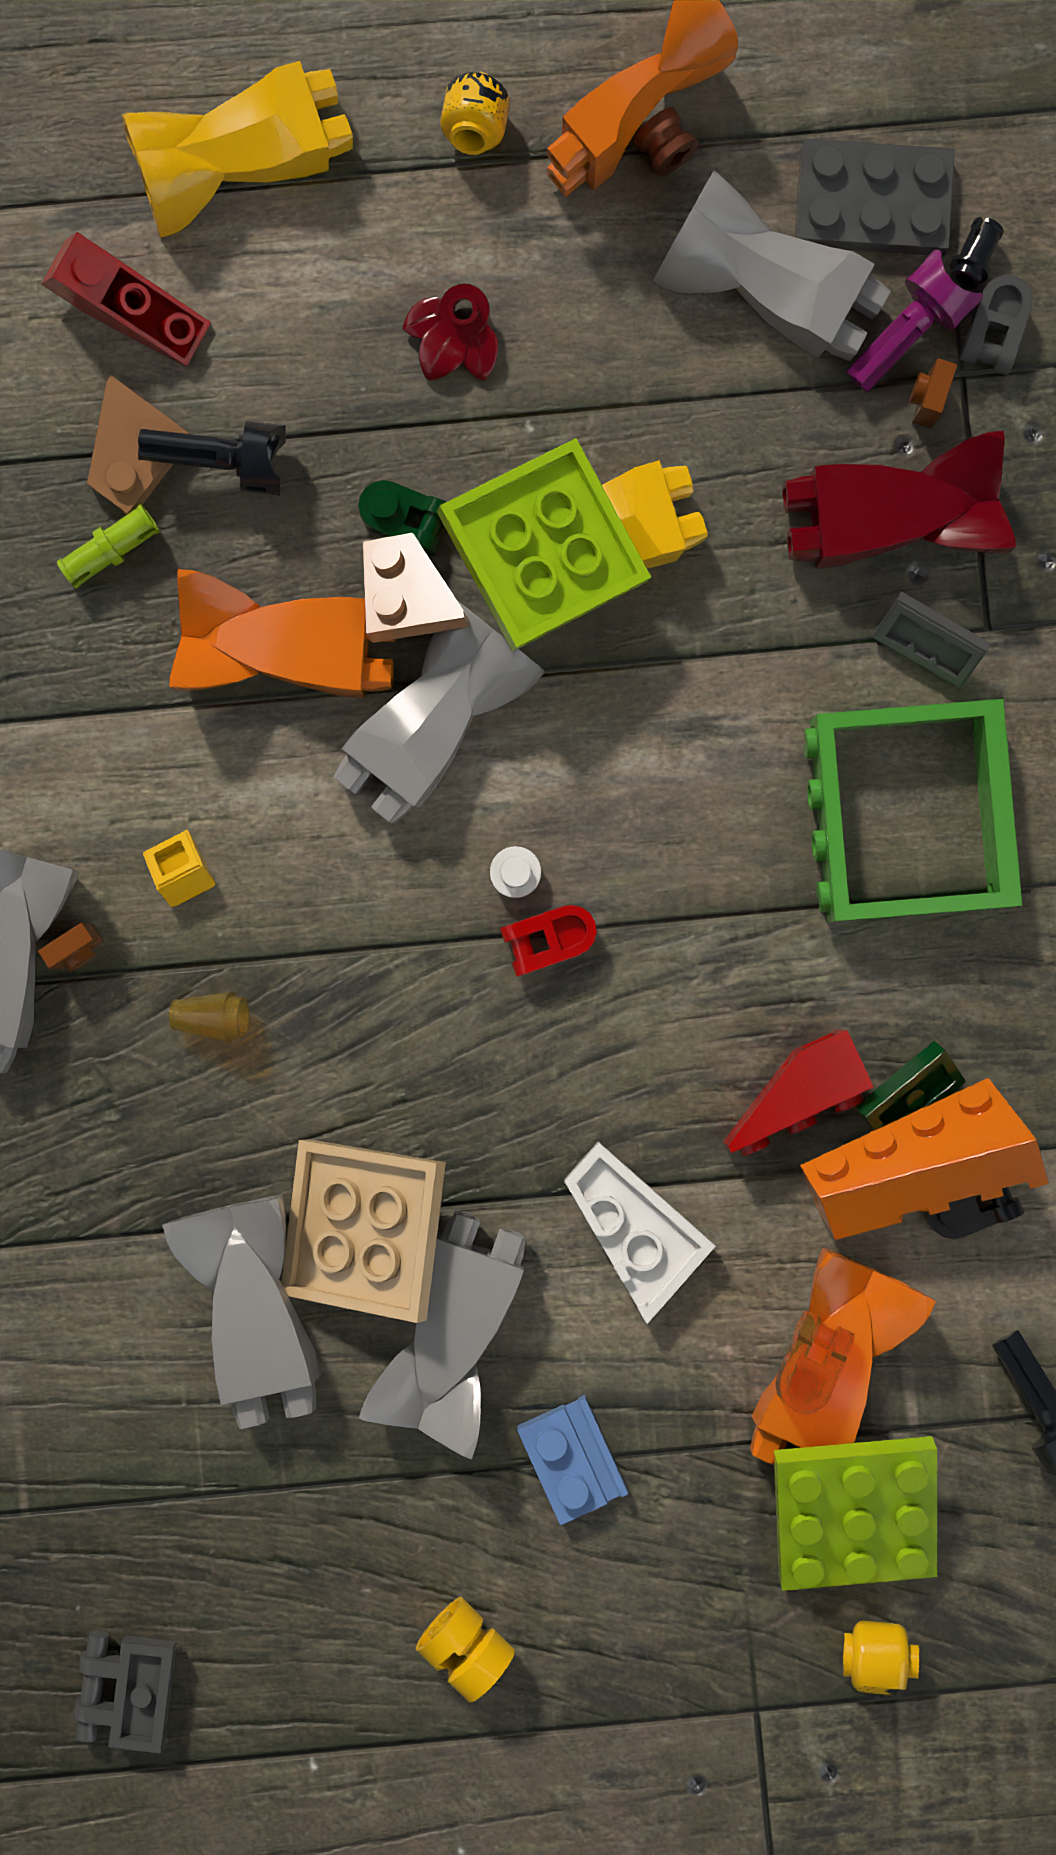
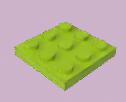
M577 438L440 505L436 511L512 652L639 587L651 578Z
M932 1436L774 1450L778 1570L782 1591L937 1577V1447Z

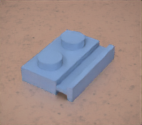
M585 1395L578 1397V1400L567 1405L563 1404L517 1425L520 1438L560 1525L602 1507L616 1497H623L629 1494L628 1488Z

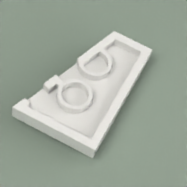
M598 1141L564 1181L634 1300L643 1319L648 1324L716 1246Z

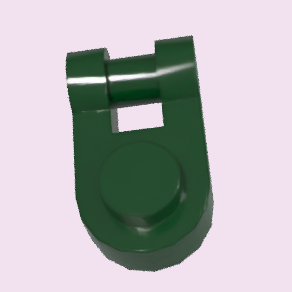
M387 480L376 481L365 487L360 495L358 507L361 519L369 530L385 538L413 533L425 553L435 556L441 542L437 536L443 524L436 511L446 501L434 496H426ZM412 511L424 515L419 529L406 526Z

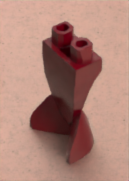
M1004 430L987 432L967 439L937 457L921 472L884 465L831 464L814 466L809 476L785 481L782 486L785 513L810 511L812 526L789 529L787 532L789 560L815 561L816 569L838 567L906 546L921 539L956 550L988 554L1010 553L1016 548V540L1010 522L999 500L1005 446Z

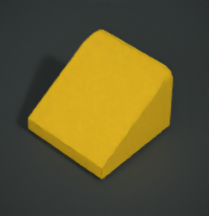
M188 829L143 852L156 889L171 907L178 906L215 886L214 878Z

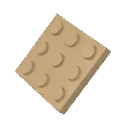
M310 1139L299 1140L281 1281L289 1297L414 1323L427 1321L446 1162Z

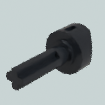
M246 421L244 433L239 435L238 441L229 438L141 429L138 436V460L222 470L236 469V475L240 477V490L242 492L280 496V477L275 473L271 461L278 450L286 443V425Z
M1016 1330L997 1340L992 1347L1039 1424L1046 1430L1031 1448L1045 1471L1056 1476V1390L1019 1330Z

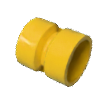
M459 1597L442 1610L431 1622L417 1642L415 1649L436 1671L447 1669L449 1671L447 1681L471 1703L483 1696L501 1677L513 1659L515 1649L494 1628L483 1630L482 1616L462 1597Z

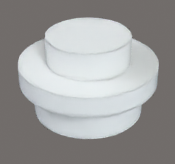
M518 846L508 847L494 857L490 866L491 881L494 887L507 897H524L533 892L539 884L541 866L537 857L528 849Z

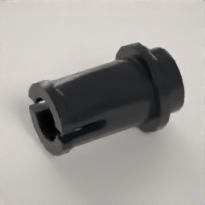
M982 217L974 219L960 255L954 256L950 263L951 279L963 288L975 289L989 277L990 269L988 264L998 241L1004 233L1001 224L991 218L986 217L982 229L980 228L983 223Z

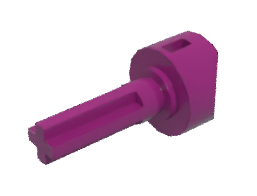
M933 250L921 266L905 280V285L914 302L910 303L846 370L854 384L858 387L860 386L866 393L927 331L933 321L940 323L948 329H955L959 322L982 301V292L974 293L964 290L951 280L944 269L941 251Z

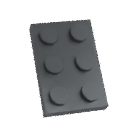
M803 139L800 147L795 237L843 250L930 255L933 250L941 251V256H945L949 249L955 149Z

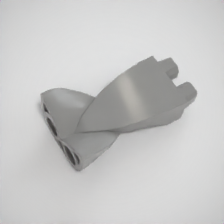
M716 171L712 172L653 279V282L661 287L679 293H717L737 289L768 324L798 347L817 358L826 350L847 361H850L856 355L867 335L866 331L845 319L849 310L852 307L873 320L891 292L880 281L869 275L875 264L859 254L771 231L748 201Z
M460 602L458 603L469 619V627L433 633L425 654L422 676L402 690L362 724L342 747V750L347 755L341 761L334 778L354 794H359L373 774L384 782L387 787L371 807L391 824L397 823L413 806L422 807L456 756L473 716L493 711L522 696L545 673L539 665L521 650L517 649L512 652L506 639Z
M1 849L0 1073H7L16 1056L17 1049L28 1047L34 1024L36 942L57 918L74 887L79 871Z
M283 1195L269 1196L224 1206L163 1224L165 1239L174 1257L198 1282L214 1292L211 1341L215 1380L221 1405H231L232 1413L239 1429L266 1423L270 1417L265 1396L281 1392L286 1418H294L312 1413L317 1408L314 1382L321 1376L315 1348L279 1280L286 1249V1214Z
M455 1210L446 1224L444 1232H438L427 1321L416 1323L414 1341L391 1361L374 1383L363 1404L358 1419L384 1425L419 1429L456 1453L472 1459L481 1424V1387L476 1363L498 1331L516 1294L524 1272L525 1262H522L526 1235L500 1226L492 1251L472 1244L481 1219Z

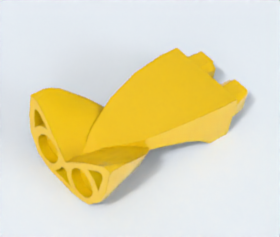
M300 61L276 67L260 81L205 115L171 112H128L121 114L124 133L138 164L159 237L173 235L188 226L213 198L222 181L274 182L307 177L328 171L330 157L353 149V135L345 114L320 121L317 112L318 109L338 104V93L331 69L304 73Z
M660 460L637 466L602 485L646 568L676 562L684 551L703 543L708 536L705 522L700 512L677 517L672 503L673 501L688 498L693 493V483L687 466L666 467L662 469Z

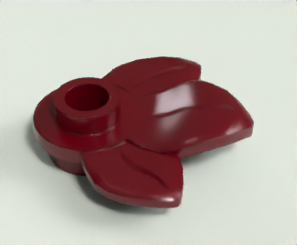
M465 283L454 285L444 293L442 298H424L417 302L408 312L402 329L407 334L422 339L419 361L427 380L434 381L445 377L458 369L461 364L482 381H485L492 373L498 357L499 341L494 331L488 325L490 317L489 301L486 295L476 286ZM463 300L470 301L473 307L471 316L465 320L458 319L455 314L456 305Z

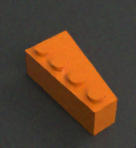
M989 1078L800 1165L815 1206L835 1240L902 1223L903 1214L918 1210L929 1212L930 1215L950 1210L949 1202L980 1194L982 1201L1004 1196L1002 1188L1028 1182L1029 1188L1032 1189L1049 1184L1037 1139Z

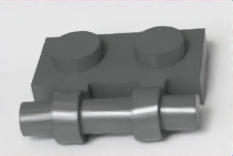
M103 1630L90 1631L88 1634L87 1650L81 1652L79 1671L83 1674L81 1697L75 1699L73 1719L78 1721L76 1740L80 1742H93L97 1738L98 1725L111 1726L108 1748L160 1754L165 1744L177 1641L125 1635L121 1642L120 1655H112L107 1651L109 1633ZM104 1678L117 1679L114 1702H107L101 1698Z

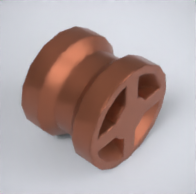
M673 107L664 109L650 118L634 137V143L641 152L648 153L652 158L651 167L659 177L673 172L684 164L695 152L699 143L691 132H684L681 128V117Z

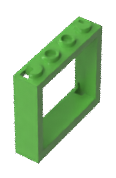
M1004 699L816 714L809 721L810 728L804 729L805 744L803 745L805 759H813L814 779L807 781V799L809 809L817 810L819 830L812 831L811 846L814 861L822 862L823 881L816 883V898L819 899L820 913L826 912L827 923L1005 909L1022 906ZM972 720L987 893L849 904L834 731Z

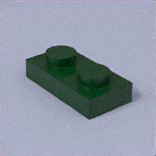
M933 1041L869 1094L863 1102L856 1105L855 1108L870 1129L874 1131L950 1096L966 1081L947 1051L936 1041Z

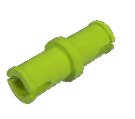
M139 504L136 509L107 529L100 526L92 532L94 537L63 559L57 560V564L66 579L77 589L82 583L113 563L117 567L125 561V554L154 534L160 533V529L144 506Z

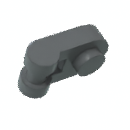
M1005 274L995 277L984 288L982 292L983 299L975 308L968 333L960 351L959 361L974 365L977 360L993 365L992 371L1008 375L1017 356L1031 312L1033 296L1030 287L1024 280L1015 275ZM987 329L1004 333L1001 345L984 340Z

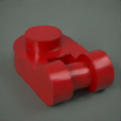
M575 905L562 906L500 928L504 943L510 942L516 960L511 962L516 977L581 955L592 946L597 933L596 923L592 915L584 908ZM543 930L550 949L535 954L529 935Z

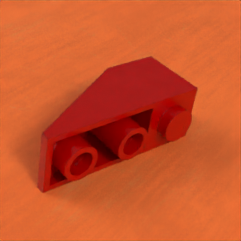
M78 232L64 241L41 285L85 314L185 367L188 366L211 324L209 320Z
M837 1029L792 1050L723 1141L725 1148L731 1153L740 1150L742 1156H746L770 1145L768 1136L787 1128L789 1134H794L816 1124L818 1121L815 1114L833 1106L836 1113L863 1102L862 1092L874 1086L848 1031Z

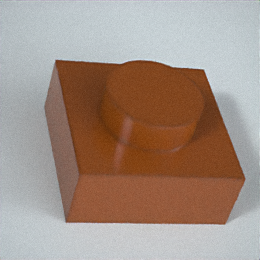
M937 358L928 374L919 373L909 403L917 405L912 423L932 428L943 411L957 364Z
M81 922L38 950V953L48 968L63 969L67 967L69 972L92 960L96 956L92 949L104 942L94 924Z

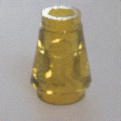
M233 991L174 999L171 1002L169 1023L173 1030H181L229 1043L234 1038H244L248 1031L250 1020L248 1000L246 997H237Z

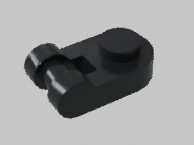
M1009 1187L1002 1188L1004 1196L991 1199L993 1204L979 1209L975 1197L972 1196L949 1202L950 1210L933 1215H930L929 1212H924V1217L930 1229L942 1237L957 1239L997 1223L1013 1220L1023 1215L1024 1210L1019 1198L1012 1197Z

